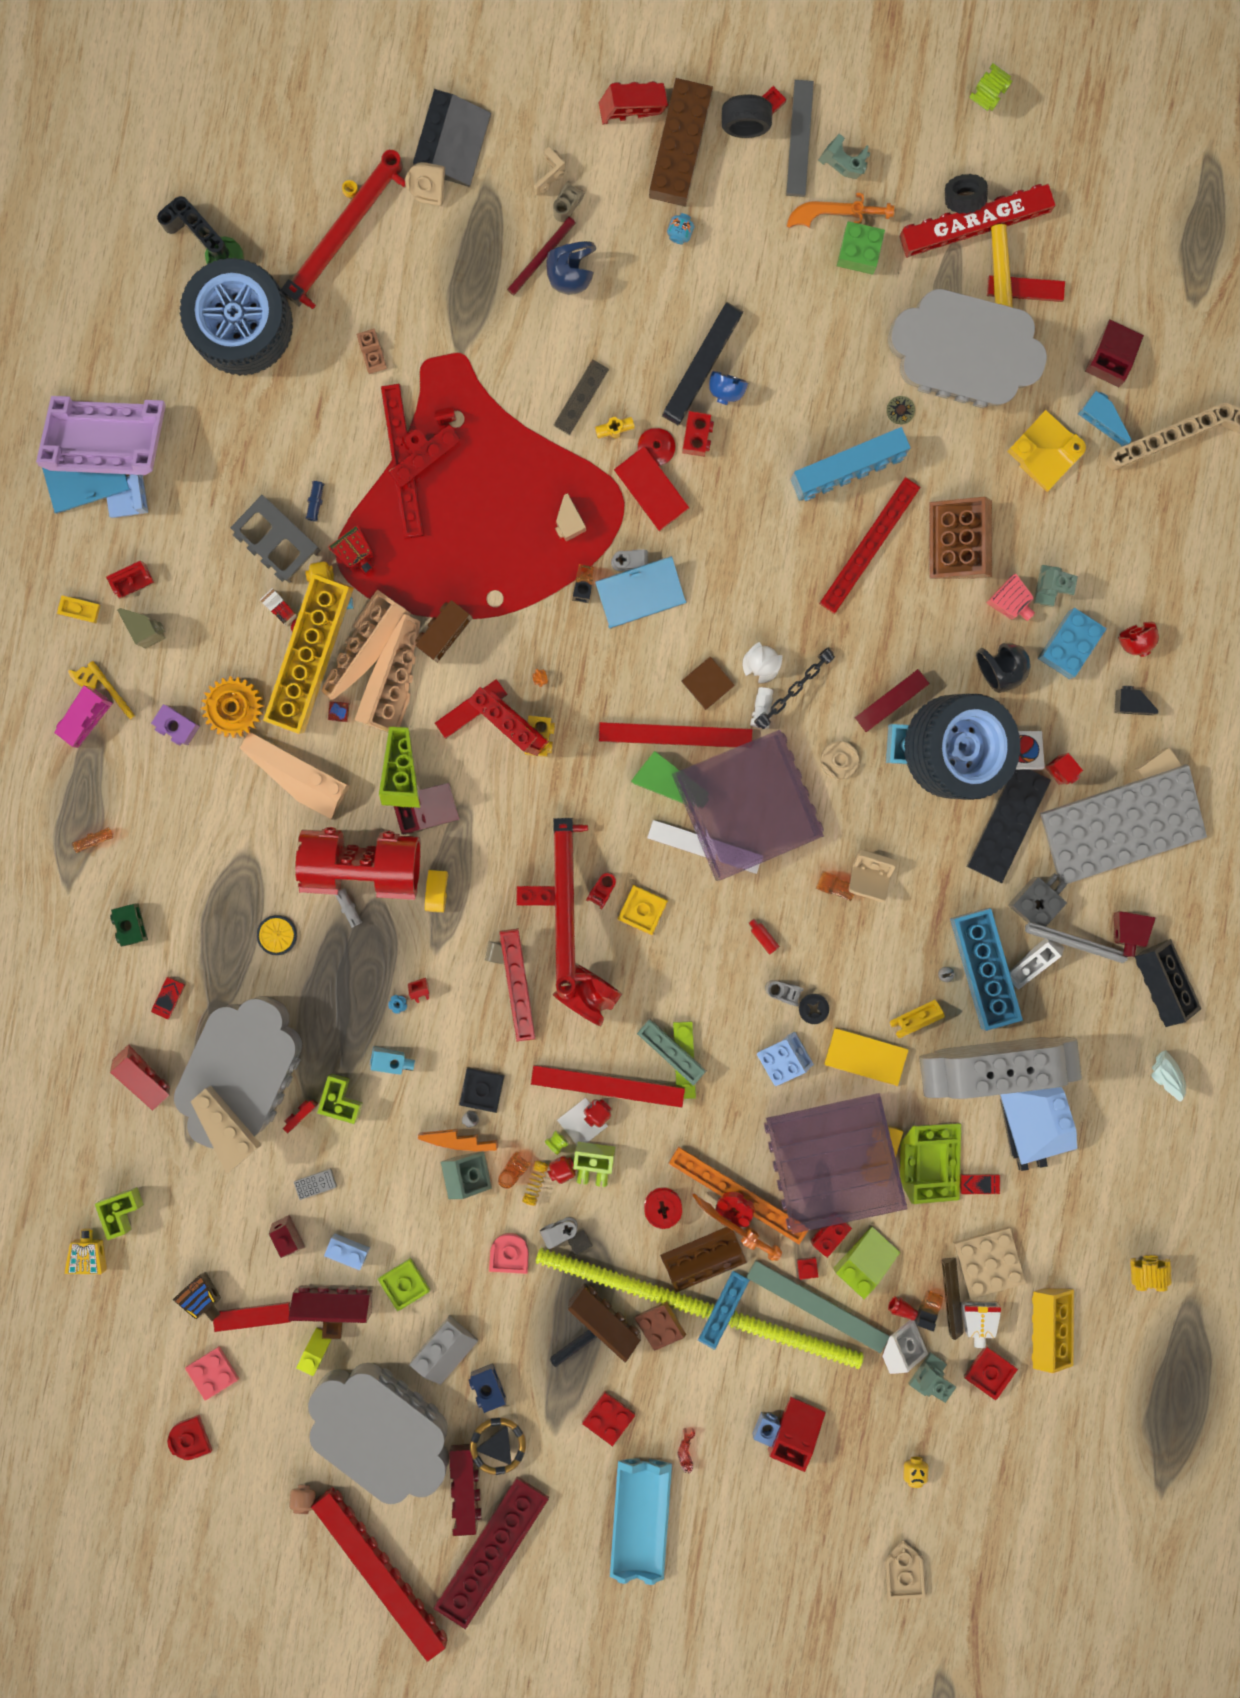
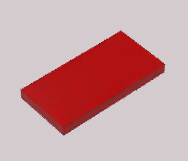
M645 446L614 469L659 532L690 509Z

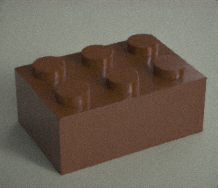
M452 600L442 605L439 610L441 612L437 618L433 617L427 625L429 627L425 633H420L415 640L417 642L415 646L436 663L440 661L473 619L470 614Z

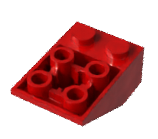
M790 1396L779 1421L780 1428L773 1445L767 1449L769 1457L805 1472L813 1455L826 1412Z

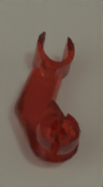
M684 1428V1439L680 1443L677 1454L682 1470L685 1473H691L694 1467L688 1450L691 1444L690 1440L695 1436V1431L692 1428V1433L686 1434L687 1430Z

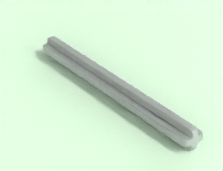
M1028 922L1025 926V931L1029 934L1120 963H1124L1128 959L1123 956V951L1033 922Z

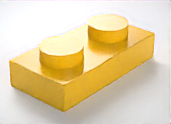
M61 595L57 614L96 624L101 605Z

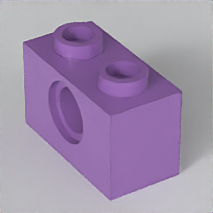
M165 704L162 705L151 724L156 726L155 731L164 736L167 733L172 737L171 741L179 746L181 744L189 745L200 727ZM177 721L178 729L172 731L171 724Z

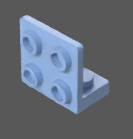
M130 474V476H127L130 490L107 497L109 517L117 518L148 513L143 475Z
M796 1032L788 1034L782 1041L757 1053L758 1058L775 1086L806 1073L814 1065Z

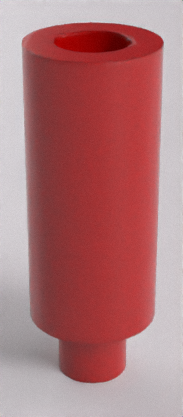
M755 919L749 922V925L752 927L750 931L769 955L780 947L761 922L758 924Z

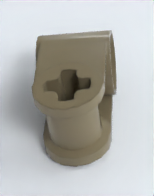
M568 181L554 201V218L559 222H565L581 203L585 191H579ZM563 207L566 211L559 212L557 209Z
M488 942L485 961L504 964L501 943Z

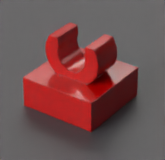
M426 977L408 983L409 996L411 1000L415 999L417 1003L420 1002L419 997L425 996L427 1000L429 999V985Z

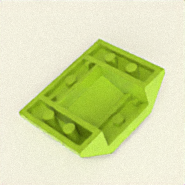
M961 1123L913 1126L901 1141L900 1182L911 1204L960 1200Z

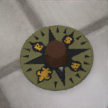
M894 397L887 405V416L895 424H906L914 417L915 406L908 397Z

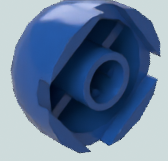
M712 371L709 389L712 395L718 398V403L728 405V402L739 401L744 396L749 384L748 382L728 374L721 375V372Z

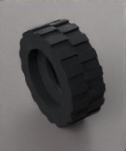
M961 174L946 183L945 205L951 211L964 214L973 213L986 205L988 200V184L982 176ZM962 192H974V194L967 196L958 195Z

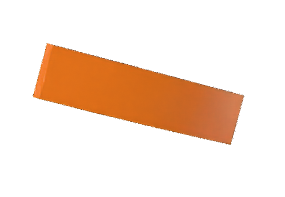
M458 1129L420 1132L418 1134V1139L421 1141L455 1150L497 1151L498 1149L497 1140L478 1142V1134L458 1136Z

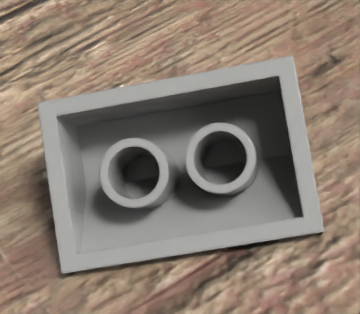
M449 1315L412 1358L410 1366L424 1378L441 1385L474 1347L478 1339Z

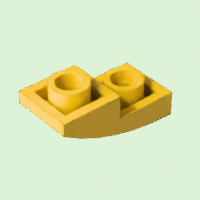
M428 870L425 911L444 913L447 898L446 886L449 875L447 871Z

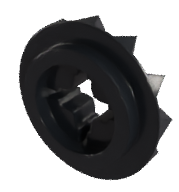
M819 994L805 996L801 999L798 1007L799 1015L809 1024L822 1023L829 1014V1004ZM818 1003L817 1009L820 1014L815 1012L810 1014L811 1009L807 1004L814 1006Z

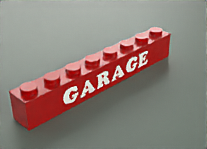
M1037 184L1027 191L1018 190L1008 197L1005 195L999 196L992 202H986L985 206L973 213L951 214L948 212L941 215L940 218L934 220L929 218L918 225L909 224L902 229L899 237L905 256L908 258L991 232V227L994 225L1005 224L1010 226L1051 213L1056 205L1049 184L1043 186L1042 184Z

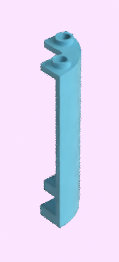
M639 1458L618 1461L610 1577L616 1579L619 1583L626 1584L638 1578L643 1580L645 1584L654 1585L656 1582L664 1579L672 1473L671 1463L649 1459V1462L640 1461Z

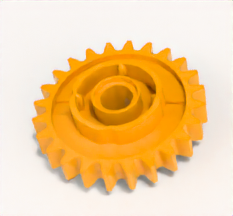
M229 676L228 681L222 678L221 684L214 681L215 687L209 686L211 692H204L207 699L201 700L206 704L201 707L202 710L206 711L202 715V717L208 718L206 724H212L210 729L212 731L217 729L218 735L224 732V737L226 738L230 734L232 738H236L237 733L240 737H243L244 731L250 734L249 728L256 729L254 723L261 722L258 716L263 715L259 711L260 708L264 707V705L259 704L263 700L262 697H257L259 690L253 691L255 685L250 684L248 686L247 680L241 683L240 677H237L235 681L231 676ZM235 702L237 708L234 712H230L229 705Z

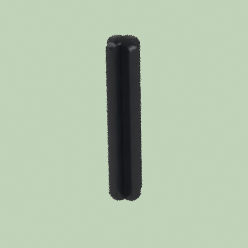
M587 1330L551 1356L550 1361L552 1365L557 1367L596 1339L597 1336L590 1330Z

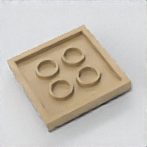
M1009 1227L953 1242L970 1299L1026 1284Z

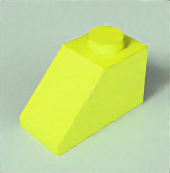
M316 1327L296 1369L311 1376H314L332 1340L322 1339V1329Z

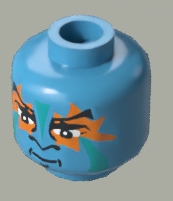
M680 213V216L675 215L671 218L667 229V234L670 236L669 240L680 245L690 240L695 225L690 220L691 217L689 215Z

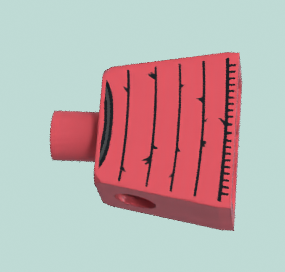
M1017 574L1012 575L986 602L1011 620L1020 614L1028 621L1035 614L1028 606L1034 597Z

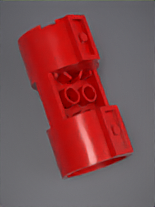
M326 827L322 830H301L298 842L302 843L299 844L298 851H296L295 861L296 881L300 882L298 883L299 893L338 895L341 889V881L344 879L374 881L376 898L416 899L421 863L420 837L400 836V834H395L393 831H384L380 833L376 846L360 848L354 844L345 847L342 830H336L334 827Z

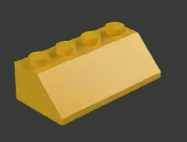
M1043 1288L1033 1291V1353L1031 1357L1033 1369L1056 1373L1072 1367L1074 1360V1289Z

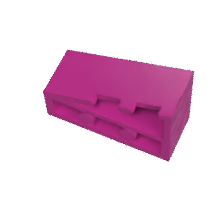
M84 685L63 719L56 725L54 733L70 746L78 748L112 706L113 702L96 689Z

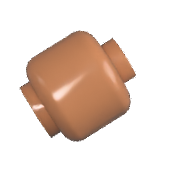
M298 1484V1488L291 1490L289 1507L293 1510L294 1514H309V1511L312 1510L311 1506L315 1503L316 1493L310 1489V1485Z

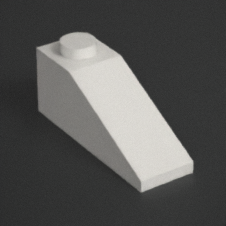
M1044 939L1009 971L1013 985L1019 990L1059 959L1064 950L1061 943Z

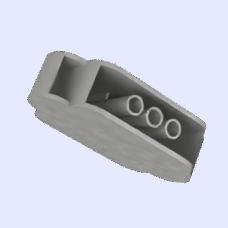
M943 289L929 292L919 301L916 308L903 311L893 321L888 335V345L891 352L896 357L902 359L900 373L907 384L917 387V391L929 394L932 391L936 392V396L941 398L955 397L954 401L960 403L974 402L973 406L979 408L998 406L1010 401L1015 396L1018 388L1029 386L1039 380L1047 360L1044 346L1038 340L1033 339L1035 325L1027 312Z
M260 996L248 1000L242 1005L231 1004L219 1008L209 1016L174 1094L176 1108L183 1115L189 1117L187 1122L188 1133L197 1143L213 1148L190 1102L209 1086L213 1087L254 1136L263 1131L270 1122H273L277 1114L274 1110L284 1099L285 1094H283V1090L289 1087L293 1079L290 1075L299 1066L301 1061L299 1055L302 1050V1040L294 1029L288 1027L289 1013L281 1002L267 996Z
M1040 1037L945 1048L936 1050L934 1053L919 1056L923 1093L927 1098L949 1097L952 1099H967L1066 1086L1069 1084L1068 1082L1082 1079L1078 1042L1076 1038Z
M362 1363L356 1366L351 1373L341 1369L332 1370L322 1378L308 1403L309 1413L315 1421L310 1431V1443L313 1449L383 1503H399L408 1494L416 1497H426L433 1494L443 1482L449 1463V1453L444 1446L448 1425L444 1416L438 1412V1408L432 1403L428 1404L418 1392L413 1393L408 1389V1385L405 1382L396 1380L388 1369H382L374 1363Z

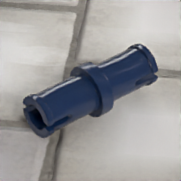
M312 481L311 494L307 499L309 504L306 519L313 522L318 521L320 505L323 504L321 498L325 484L320 481Z

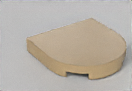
M421 162L410 168L405 178L407 190L415 197L414 199L422 203L437 206L443 205L445 166Z

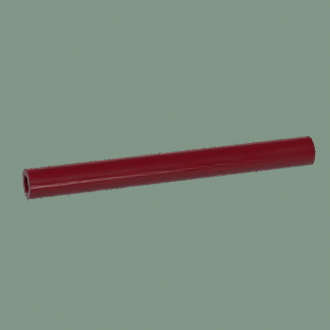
M571 217L566 219L507 288L510 294L514 296L547 258L548 252L555 249L576 224L574 219Z

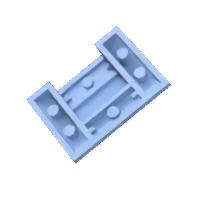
M1062 1087L1000 1095L1021 1164L1077 1149L1076 1127Z

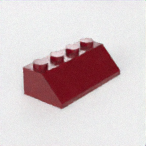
M301 1285L292 1294L288 1321L367 1323L372 1314L373 1290H368L367 1287H357L356 1290H350L345 1286L337 1287V1289H329V1286H319L316 1289L310 1288L308 1285Z

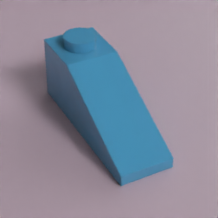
M1095 391L1078 415L1122 447L1128 445L1131 442V438L1113 403L1108 400L1109 398L1106 394Z

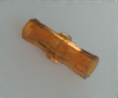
M107 827L94 834L91 832L87 834V837L72 842V846L75 852L79 853L90 847L95 848L98 844L112 839L113 834L110 828Z

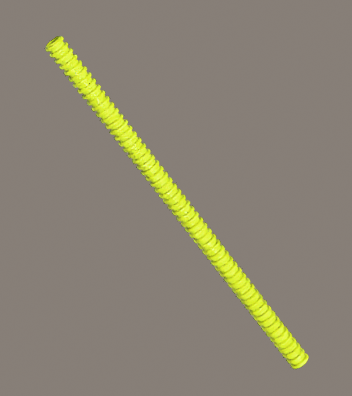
M543 1247L539 1248L536 1257V1264L542 1263V1266L548 1265L547 1268L551 1266L554 1270L557 1268L560 1272L563 1270L566 1274L569 1272L572 1276L575 1274L576 1277L587 1278V1281L593 1280V1283L599 1282V1285L604 1284L605 1287L610 1286L611 1289L615 1287L617 1291L621 1289L623 1293L627 1291V1294L633 1293V1296L639 1295V1298L644 1297L645 1300L650 1299L651 1302L654 1300L657 1304L659 1302L661 1304L667 1302L669 1307L672 1306L673 1309L678 1308L679 1311L684 1310V1313L690 1312V1315L696 1314L697 1317L700 1315L703 1319L706 1317L708 1320L715 1306L714 1303L710 1305L707 1301L704 1303L703 1300L692 1299V1296L686 1297V1294L680 1295V1292L675 1293L674 1290L669 1291L668 1288L665 1290L662 1286L659 1288L656 1284L653 1286L652 1283L646 1284V1281L640 1282V1279L635 1280L634 1277L629 1278L628 1275L625 1277L622 1273L619 1275L616 1271L613 1273L612 1270L601 1269V1266L595 1267V1264L589 1265V1262L583 1263V1260L579 1262L577 1258L573 1260L571 1256L567 1258L566 1255L561 1256V1253L555 1254V1251L543 1250ZM734 1311L728 1323L730 1328L735 1327L736 1330L741 1329L742 1332L747 1331L748 1334L753 1333L754 1336L758 1334L760 1338L764 1336V1339L770 1338V1341L775 1340L776 1343L781 1342L782 1345L787 1344L788 1347L792 1346L794 1349L797 1347L800 1351L803 1349L806 1353L809 1351L810 1354L815 1353L816 1356L821 1355V1358L827 1357V1360L832 1359L833 1362L838 1361L840 1364L843 1362L844 1365L847 1366L849 1364L850 1367L855 1366L856 1369H859L863 1363V1352L858 1353L857 1350L852 1351L851 1348L846 1349L844 1346L841 1348L838 1344L835 1346L834 1343L829 1344V1341L823 1342V1339L818 1340L817 1337L812 1338L811 1335L806 1336L805 1333L800 1334L799 1331L795 1332L793 1329L789 1331V1328L783 1329V1326L778 1327L777 1324L772 1325L771 1322L766 1323L765 1320L760 1321L759 1318L756 1320L753 1316L750 1318L749 1315L746 1314L744 1316L743 1313L738 1314L737 1311Z

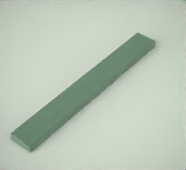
M755 1260L746 1276L747 1279L880 1354L890 1337L883 1331Z

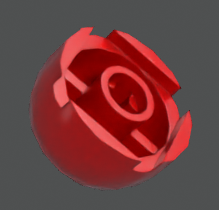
M1143 622L1144 626L1138 627L1136 624L1122 631L1118 639L1123 650L1128 654L1139 655L1140 657L1151 654V650L1156 647L1159 641L1155 622Z

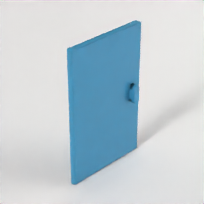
M42 467L54 513L56 514L130 490L126 474L50 471Z
M672 556L595 581L609 628L686 603Z

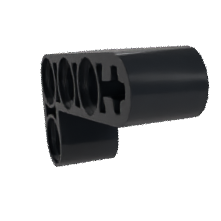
M176 197L158 213L157 220L167 233L174 234L186 225L215 260L229 257V249L223 240L185 197Z

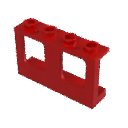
M479 687L468 700L475 709L523 752L538 756L549 743V740L495 692L492 691L488 694L482 687Z

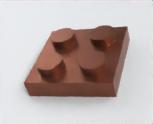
M667 1302L646 1310L634 1318L654 1351L681 1340L687 1335Z

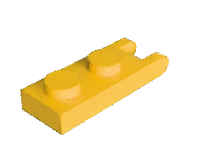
M935 999L891 1020L889 1024L891 1027L898 1025L901 1027V1030L896 1032V1036L902 1038L944 1018L945 1015Z

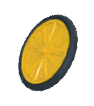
M281 915L265 918L257 929L259 946L263 951L271 955H283L289 952L297 940V931L290 919Z

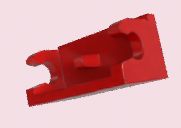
M141 560L106 576L113 593L117 594L119 599L154 583L146 564Z

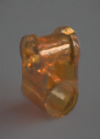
M515 1151L499 1174L498 1183L504 1189L511 1188L532 1163L518 1155V1151ZM509 1174L512 1177V1181L504 1183L502 1176Z

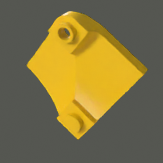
M1045 410L1007 452L1021 464L1020 468L1048 492L1084 454L1086 445L1077 434L1068 431ZM1075 444L1078 445L1079 450H1075L1073 446Z

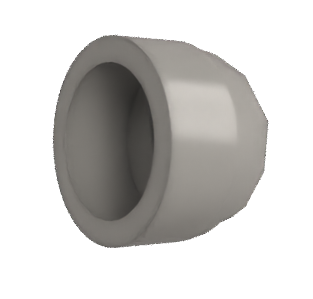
M942 967L938 972V977L943 982H950L954 978V971L949 967ZM951 972V976L943 978L942 974Z
M468 1111L462 1117V1123L468 1128L474 1127L479 1122L478 1115L474 1111Z

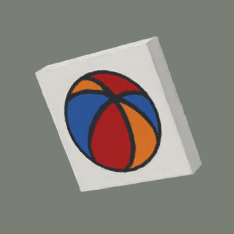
M1018 731L1021 749L1016 769L1043 770L1042 731Z

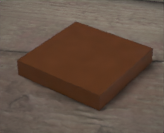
M711 656L681 681L705 711L735 686Z

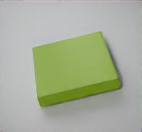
M411 1258L377 1279L397 1312L431 1291Z

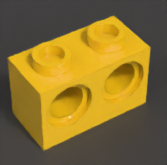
M528 716V723L535 729L539 722L546 724V730L540 733L549 740V743L538 756L548 757V753H552L553 742H550V734H554L555 723H552L551 718ZM524 752L525 755L535 756V755H532V754H529V753Z

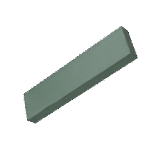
M651 1019L637 1033L693 1086L707 1072L705 1068Z

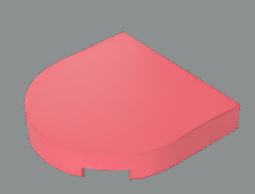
M505 1233L497 1237L490 1250L489 1272L527 1274L529 1249L526 1241L514 1233Z

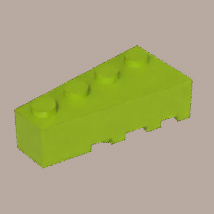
M389 727L379 789L381 805L420 808L409 728Z

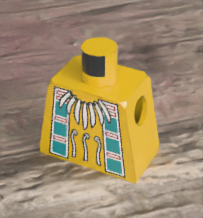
M81 1229L80 1239H75L70 1243L65 1274L101 1275L107 1270L103 1240L92 1239L93 1229Z

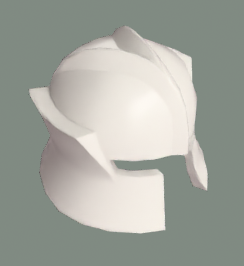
M760 642L755 644L743 658L745 675L747 676L753 672L754 676H759L758 683H765L774 679L782 664V655H778L771 647L762 646Z

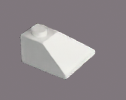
M907 1321L889 1337L883 1358L890 1374L909 1372L928 1355L915 1321Z

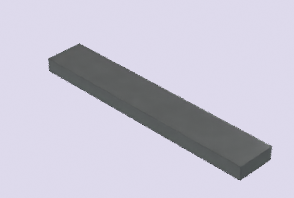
M794 81L786 196L805 197L814 81Z

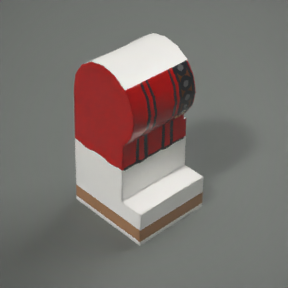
M273 588L260 599L286 627L297 617L296 613Z

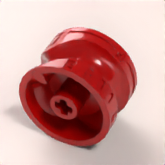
M575 962L576 973L591 974V980L576 981V993L569 999L559 997L557 990L553 993V996L583 1018L601 1027L604 1022L601 1011L606 1009L612 1010L622 996V993L590 970ZM570 984L561 986L563 991H568L571 988Z

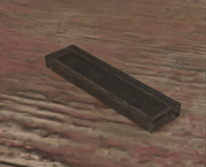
M592 359L553 424L554 427L569 436L572 434L609 371L607 367Z

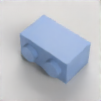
M335 1233L329 1242L324 1256L360 1270L370 1247Z

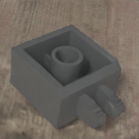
M1052 874L1046 882L1039 877H1033L1008 906L1027 923L1033 922L1046 927L1067 904L1059 896L1067 883L1063 881L1053 890L1050 886L1057 880V874ZM1035 901H1040V907H1039V908H1038V907L1035 908L1036 905H1037V904L1035 903Z

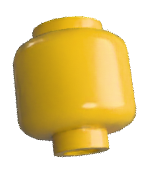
M328 562L311 563L309 570H305L307 582H310L312 574H319L334 580L332 565L329 566Z

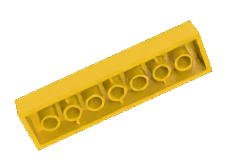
M312 574L263 721L297 734L305 733L354 587L319 574Z

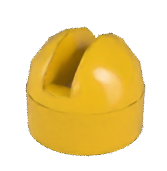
M347 180L342 184L344 196L353 198L356 195L358 189L354 181Z

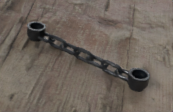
M827 647L818 655L821 661L818 664H812L806 670L805 677L801 681H796L788 689V694L784 698H779L771 706V712L768 715L766 712H763L754 720L758 728L765 729L771 723L770 717L773 714H779L785 708L786 701L790 697H795L803 689V684L808 679H813L820 672V666L824 662L826 664L830 663L835 658L834 652L830 647ZM814 667V670L817 671L811 676V673L808 674V672ZM797 685L800 688L794 693L791 690ZM780 702L783 706L777 711V708L774 707Z

